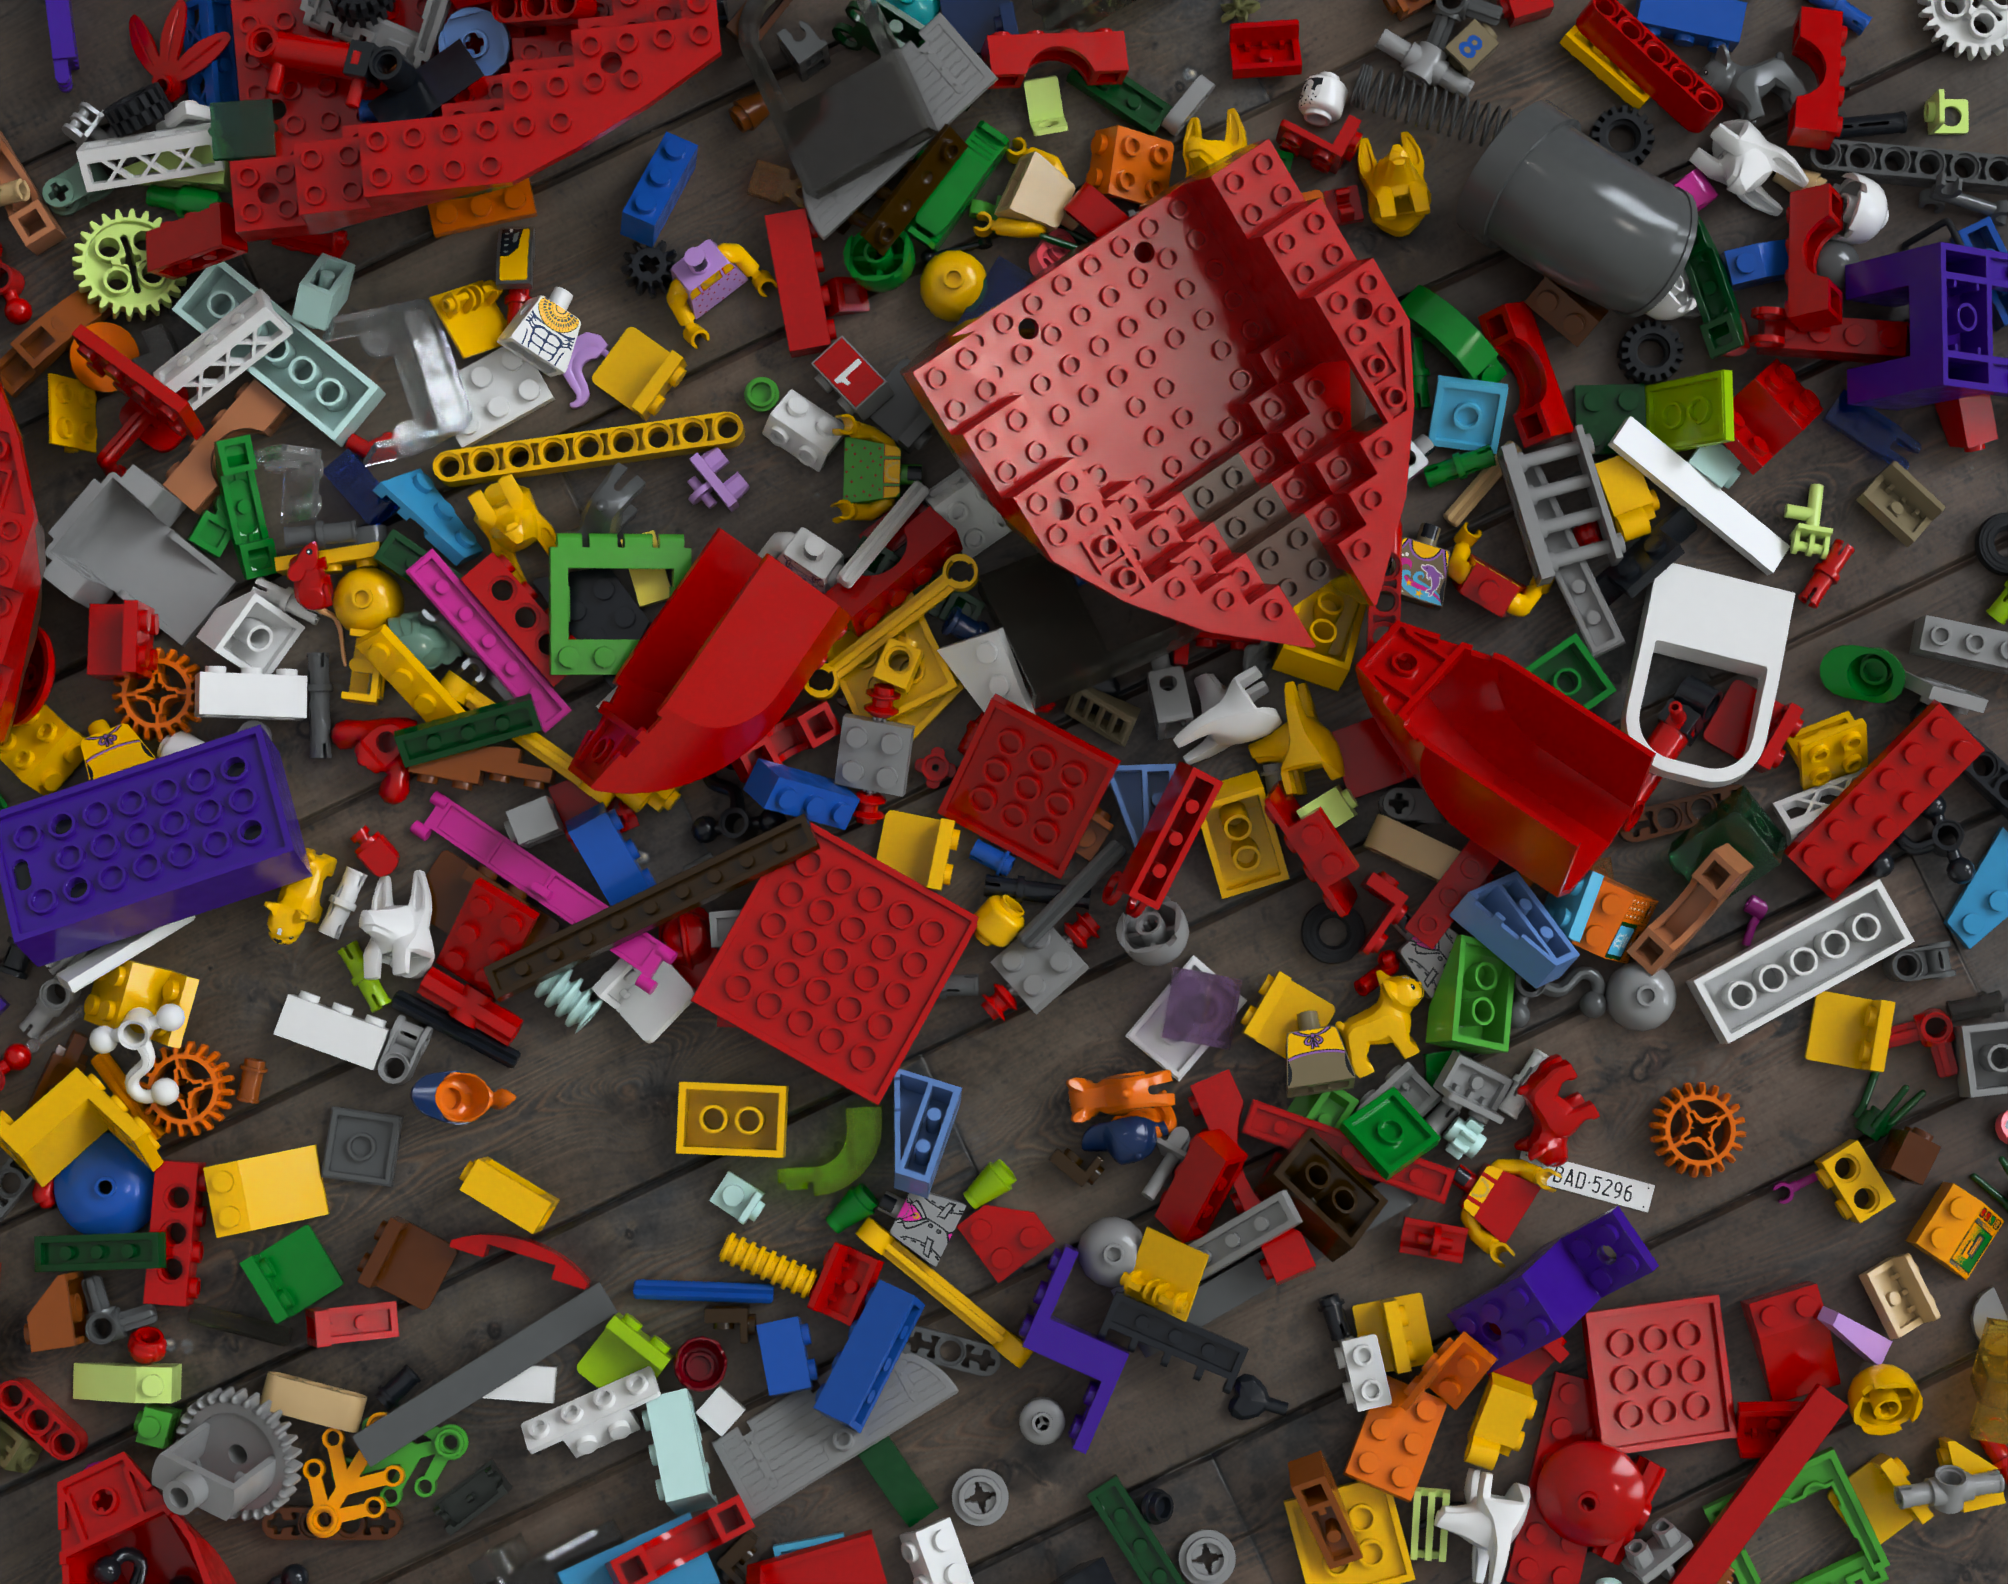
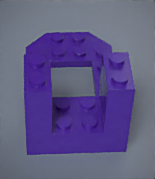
M1938 242L1845 265L1846 300L1895 308L1909 305L1910 356L1847 369L1849 405L1899 411L1980 394L2008 397V358L1993 356L1992 290L2008 292V253Z

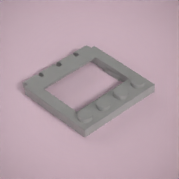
M302 0L299 9L305 11L304 25L327 34L332 23H334L332 36L342 41L351 42L352 39L363 41L365 36L367 37L366 42L375 43L379 48L383 46L395 47L414 65L416 70L425 64V61L427 62L435 56L439 35L443 31L452 2L451 0H427L422 15L424 20L420 33L387 19L382 20L380 17L377 18L378 24L372 26L371 21L366 22L367 28H360L359 22H356L354 28L349 27L347 21L343 24L339 21L338 16L335 17L329 0Z

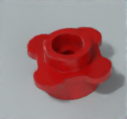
M934 747L931 750V754L927 755L924 759L919 758L915 762V770L923 774L927 787L931 789L938 788L941 781L947 777L951 778L956 774V766L949 763L945 757V751L941 747ZM938 765V771H933L932 766Z

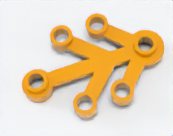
M378 1412L369 1417L366 1427L389 1413ZM334 1428L327 1429L322 1435V1443L328 1449L336 1486L329 1499L322 1479L326 1473L324 1461L313 1458L306 1461L303 1465V1474L309 1481L314 1504L307 1513L306 1523L309 1531L320 1538L335 1535L340 1530L343 1522L367 1516L369 1518H377L386 1511V1502L380 1496L369 1497L365 1500L364 1504L341 1508L349 1494L385 1485L396 1487L401 1485L406 1477L405 1470L399 1465H391L382 1472L360 1477L368 1464L359 1449L347 1468L342 1446L345 1442V1433ZM332 1431L337 1432L340 1437L337 1445H331L328 1442V1435ZM315 1462L320 1466V1473L317 1476H312L309 1473L311 1463ZM391 1469L397 1470L400 1474V1478L396 1483L388 1479V1473ZM372 1500L378 1501L381 1505V1509L377 1514L369 1510V1503ZM323 1512L331 1516V1523L328 1526H323L319 1521L320 1515Z

